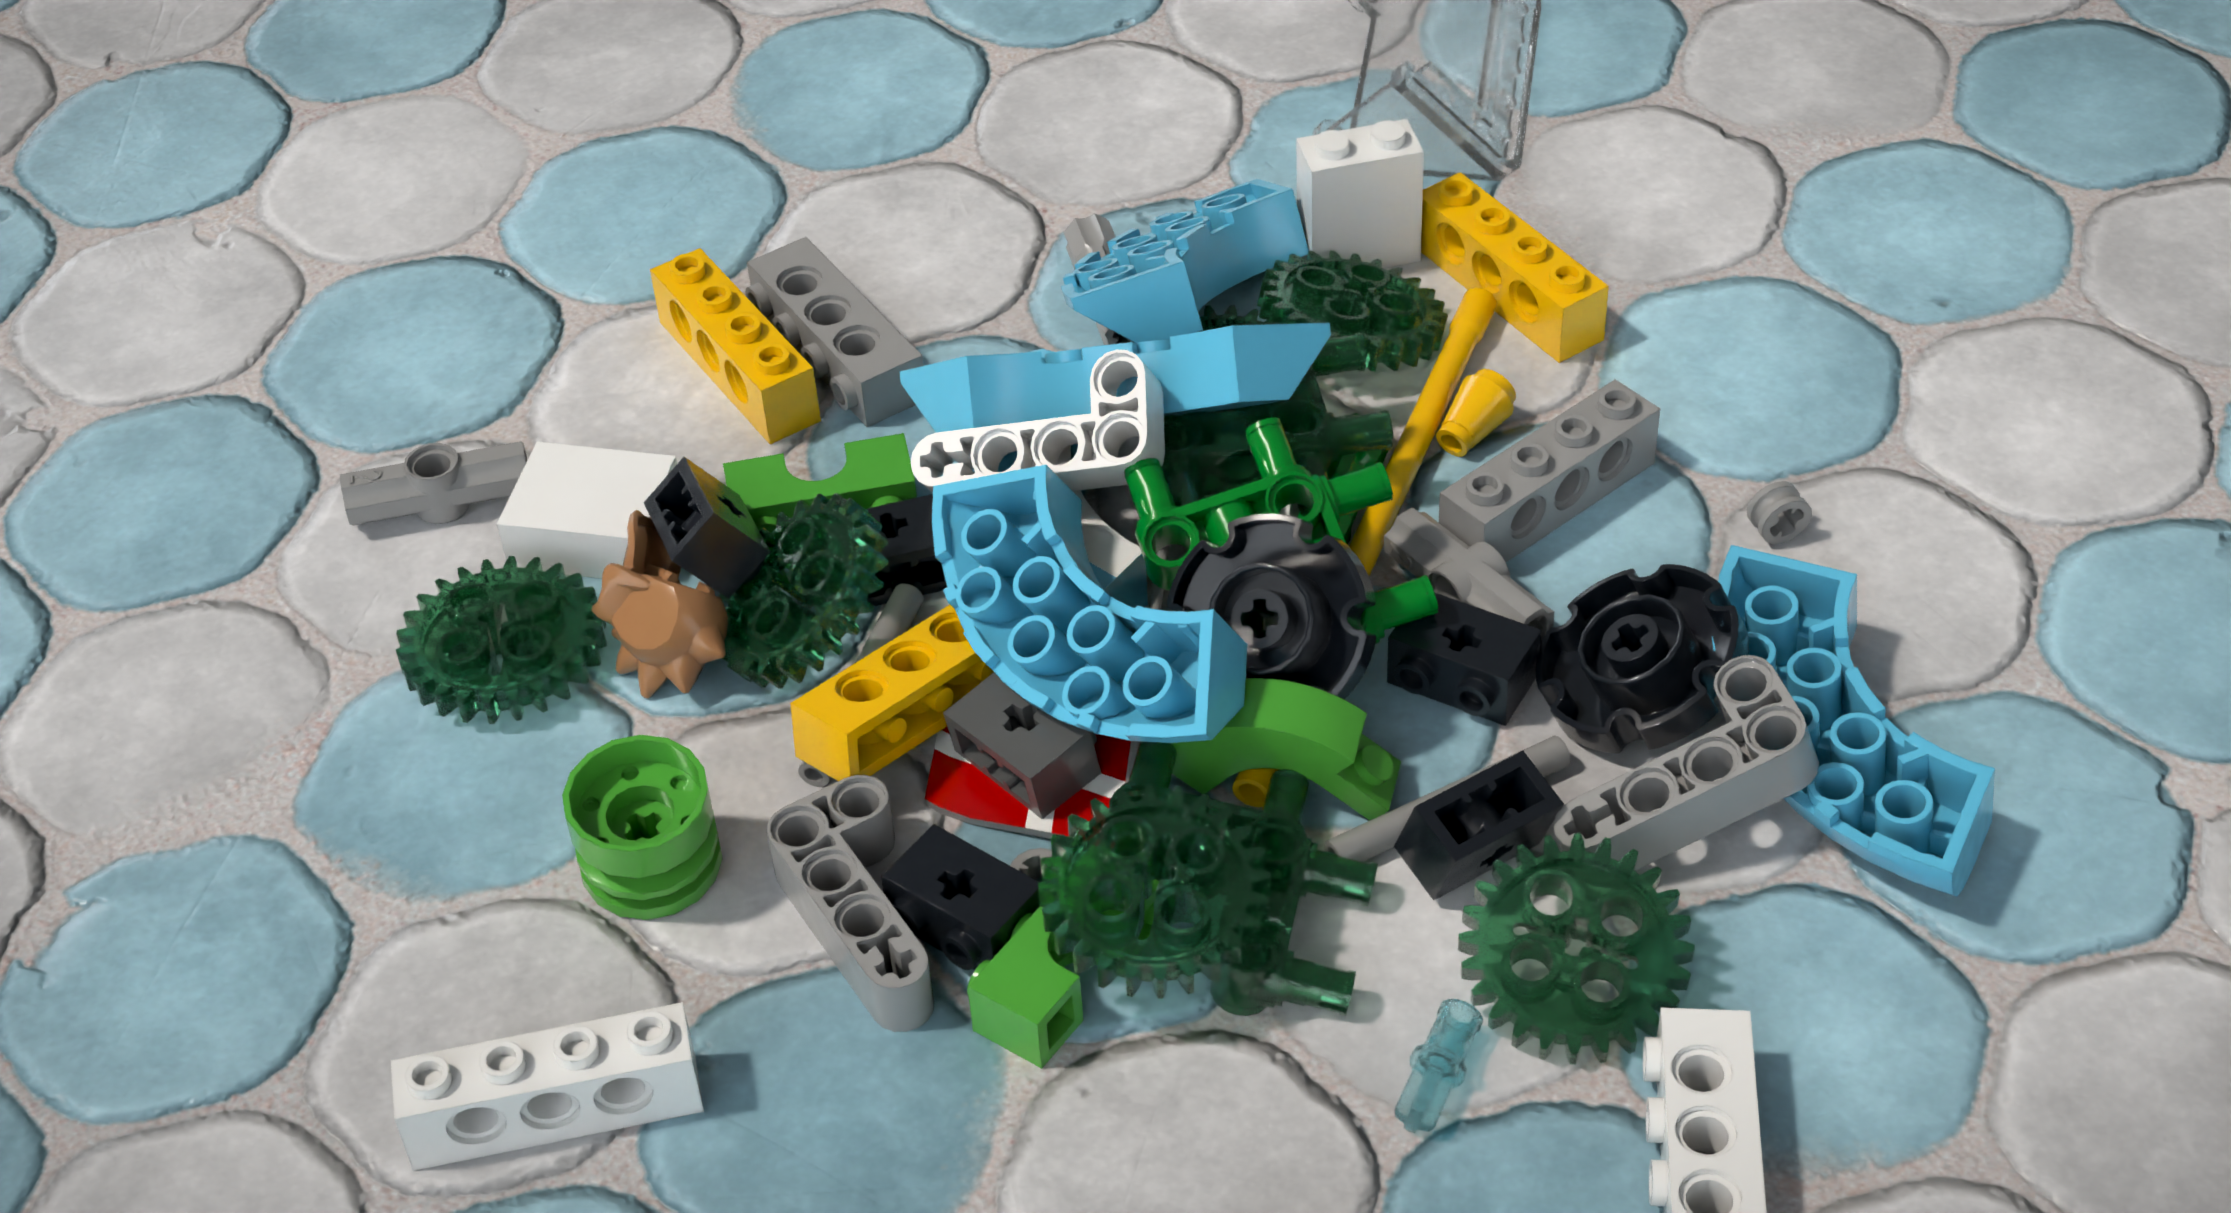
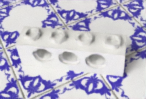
M683 1002L391 1060L394 1119L413 1171L704 1112L696 1057Z
M1661 1008L1657 1037H1644L1643 1080L1646 1082H1657V1097H1647L1646 1141L1647 1143H1660L1661 1160H1650V1206H1663V1213H1767L1751 1012L1746 1010Z

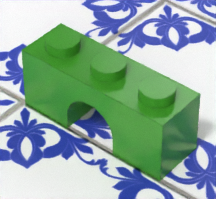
M904 433L844 443L845 466L836 475L824 480L807 481L794 477L787 470L784 453L723 463L726 485L740 495L770 552L825 542L821 521L823 518L917 498L915 478L911 468Z
M1092 848L1075 868H1068L1059 876L1051 895L1033 914L1028 913L1019 920L1010 940L992 960H984L973 972L967 986L973 1031L1042 1069L1084 1021L1080 976L1064 967L1080 960H1097L1125 973L1164 928L1162 882Z

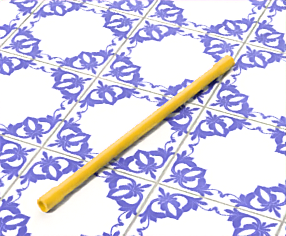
M1471 288L1465 292L1450 323L1449 335L1385 468L1392 487L1393 500L1366 509L1349 545L1365 567L1368 576H1370L1384 546V535L1391 529L1472 352L1475 346L1482 340L1497 307L1495 297L1485 289ZM1257 768L1241 771L1233 783V793L1237 799L1246 805L1264 807L1270 802L1284 770Z

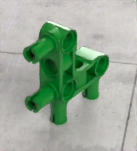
M1276 417L1267 418L1250 425L1245 432L1262 479L1179 507L1175 505L1159 460L1147 458L1137 461L1124 470V475L1140 519L1136 524L1135 536L1145 561L1147 575L1152 583L1161 589L1170 591L1178 569L1200 541L1205 540L1218 544L1221 547L1229 538L1228 524L1230 521L1254 514H1280L1281 509L1290 504H1301L1310 509L1308 515L1300 519L1313 524L1312 539L1314 543L1319 542L1326 535L1339 538L1345 542L1339 526L1341 516L1393 500L1390 480L1382 462L1329 480L1324 475H1312L1304 466L1297 465L1280 419ZM1177 544L1188 549V552L1178 560L1168 561L1157 556V553L1167 545ZM1427 575L1375 592L1376 604L1363 611L1360 621L1362 628L1366 632L1376 635L1375 644L1380 642V639L1385 637V630L1437 614V599Z

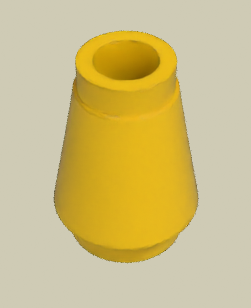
M1481 369L1476 374L1466 376L1460 385L1441 428L1436 434L1439 445L1446 452L1454 456H1465L1470 449L1513 414L1516 392L1512 384L1504 376L1490 369Z

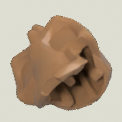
M635 510L630 514L628 520V544L623 566L610 563L604 568L601 593L598 601L592 606V612L599 619L614 627L612 629V636L622 644L617 655L615 669L618 674L638 670V681L642 697L650 698L668 678L682 693H689L697 681L704 664L724 658L726 654L724 640L727 636L728 615L723 599L715 595L712 587L699 582L696 589L680 583L679 574L681 567L671 560L651 517L644 516L640 511Z

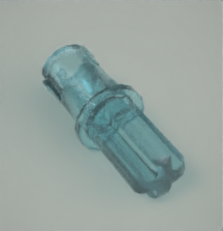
M1459 999L1443 1001L1424 1044L1416 1046L1410 1055L1412 1071L1394 1108L1395 1117L1404 1123V1129L1409 1132L1416 1133L1418 1130L1430 1132L1433 1130L1452 1088L1460 1086L1465 1080L1467 1068L1464 1061L1475 1035L1480 1031L1483 1024L1481 1013L1471 1004Z

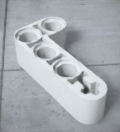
M1118 349L1107 352L1097 360L1092 368L1090 377V414L934 433L922 439L912 452V472L917 480L932 493L933 486L1041 465H1047L1072 491L1128 485L1124 475V470L1127 467L1147 458L1158 459L1161 467L1164 462V408L1161 383L1136 354L1128 350ZM1131 377H1138L1137 384L1127 395L1116 397L1117 389L1123 381ZM1135 436L1140 437L1139 444L1134 452L1129 456L1118 458V451L1123 442ZM1078 444L1077 453L1074 458L1068 463L1058 465V458L1062 450L1067 446ZM1017 451L1014 464L1006 471L998 472L999 463L1002 458L1008 453Z

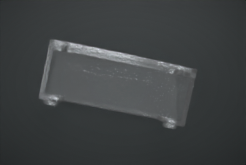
M1348 0L1353 8L1359 12H1365L1371 18L1354 108L1338 121L1333 119L1323 120L1316 125L1313 135L1328 130L1340 131L1374 125L1384 120L1408 119L1424 151L1423 176L1448 178L1461 172L1470 180L1501 181L1520 168L1532 86L1541 0Z

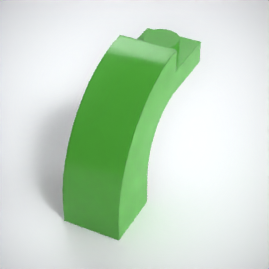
M1264 678L1246 679L1244 706L1213 740L1180 743L1157 742L1151 758L1202 795L1209 792L1228 777L1241 771L1257 768L1289 771L1306 777L1320 785L1368 820L1375 819L1389 811L1401 765L1399 759L1362 734L1367 713L1357 706L1318 688L1285 680Z

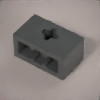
M992 673L943 712L954 750L1041 819L1045 818L1101 774L1094 746L1097 742L1095 733L1062 722L1029 704L1003 683L995 673Z

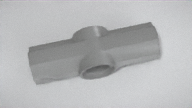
M520 441L457 453L454 448L447 444L429 443L411 451L405 458L404 463L340 474L341 491L349 524L354 526L418 514L425 522L443 524L454 521L464 515L469 508V504L510 497L528 461L524 443Z
M1413 507L1398 515L1391 529L1384 535V552L1417 578L1427 575L1434 592L1540 629L1541 643L1547 631L1553 627L1554 611L1510 578L1506 562L1501 554L1490 544L1478 541L1469 547L1427 513L1418 512Z

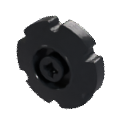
M1274 513L1254 514L1230 521L1228 524L1229 538L1221 547L1212 542L1200 541L1188 554L1177 571L1168 595L1167 608L1185 612L1214 609L1247 643L1246 679L1264 678L1300 683L1321 689L1345 700L1365 674L1376 643V635L1366 632L1362 628L1360 621L1363 611L1376 604L1375 592L1365 567L1352 549L1341 539L1326 535L1319 542L1314 543L1312 539L1313 524L1311 522L1290 515ZM1275 612L1278 613V624L1268 626L1267 630H1264V618H1270L1274 616Z
M1663 564L1654 574L1646 577H1638L1634 569H1628L1597 582L1568 604L1567 607L1572 614L1570 619L1560 627L1550 628L1543 638L1536 661V682L1538 689L1548 703L1550 711L1561 729L1577 743L1596 751L1620 753L1628 743L1644 740L1648 749L1653 750L1690 735L1718 713L1719 710L1713 701L1717 696L1714 688L1715 675L1721 666L1729 660L1749 655L1748 632L1736 607L1731 604L1722 585L1708 574L1691 567L1675 564ZM1712 637L1714 640L1716 651L1713 650Z

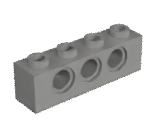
M807 237L747 262L750 286L746 288V297L813 367L815 379L821 378L831 388L835 400L843 410L850 409L866 427H869L916 405L901 385L900 371L924 366L922 354Z
M1614 379L1441 491L1439 497V523L1469 547L1478 541L1490 544L1501 554L1504 561L1508 562L1655 463L1660 408Z

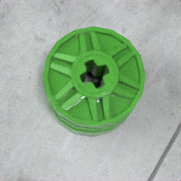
M635 735L611 740L587 753L570 772L562 794L565 818L572 844L575 847L583 885L597 905L619 917L650 920L674 915L702 898L716 881L723 858L705 769L690 749L669 738Z

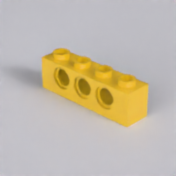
M1461 172L1423 189L1422 254L1467 290L1482 288L1489 291L1497 302L1495 312L1558 363L1604 341L1609 286Z
M701 248L681 254L671 261L650 269L659 321L662 326L769 444H773L821 422L813 367Z
M951 605L946 606L791 702L795 757L837 781L854 775L871 776L947 727L943 712L994 673L974 652L963 632L965 631L955 609Z

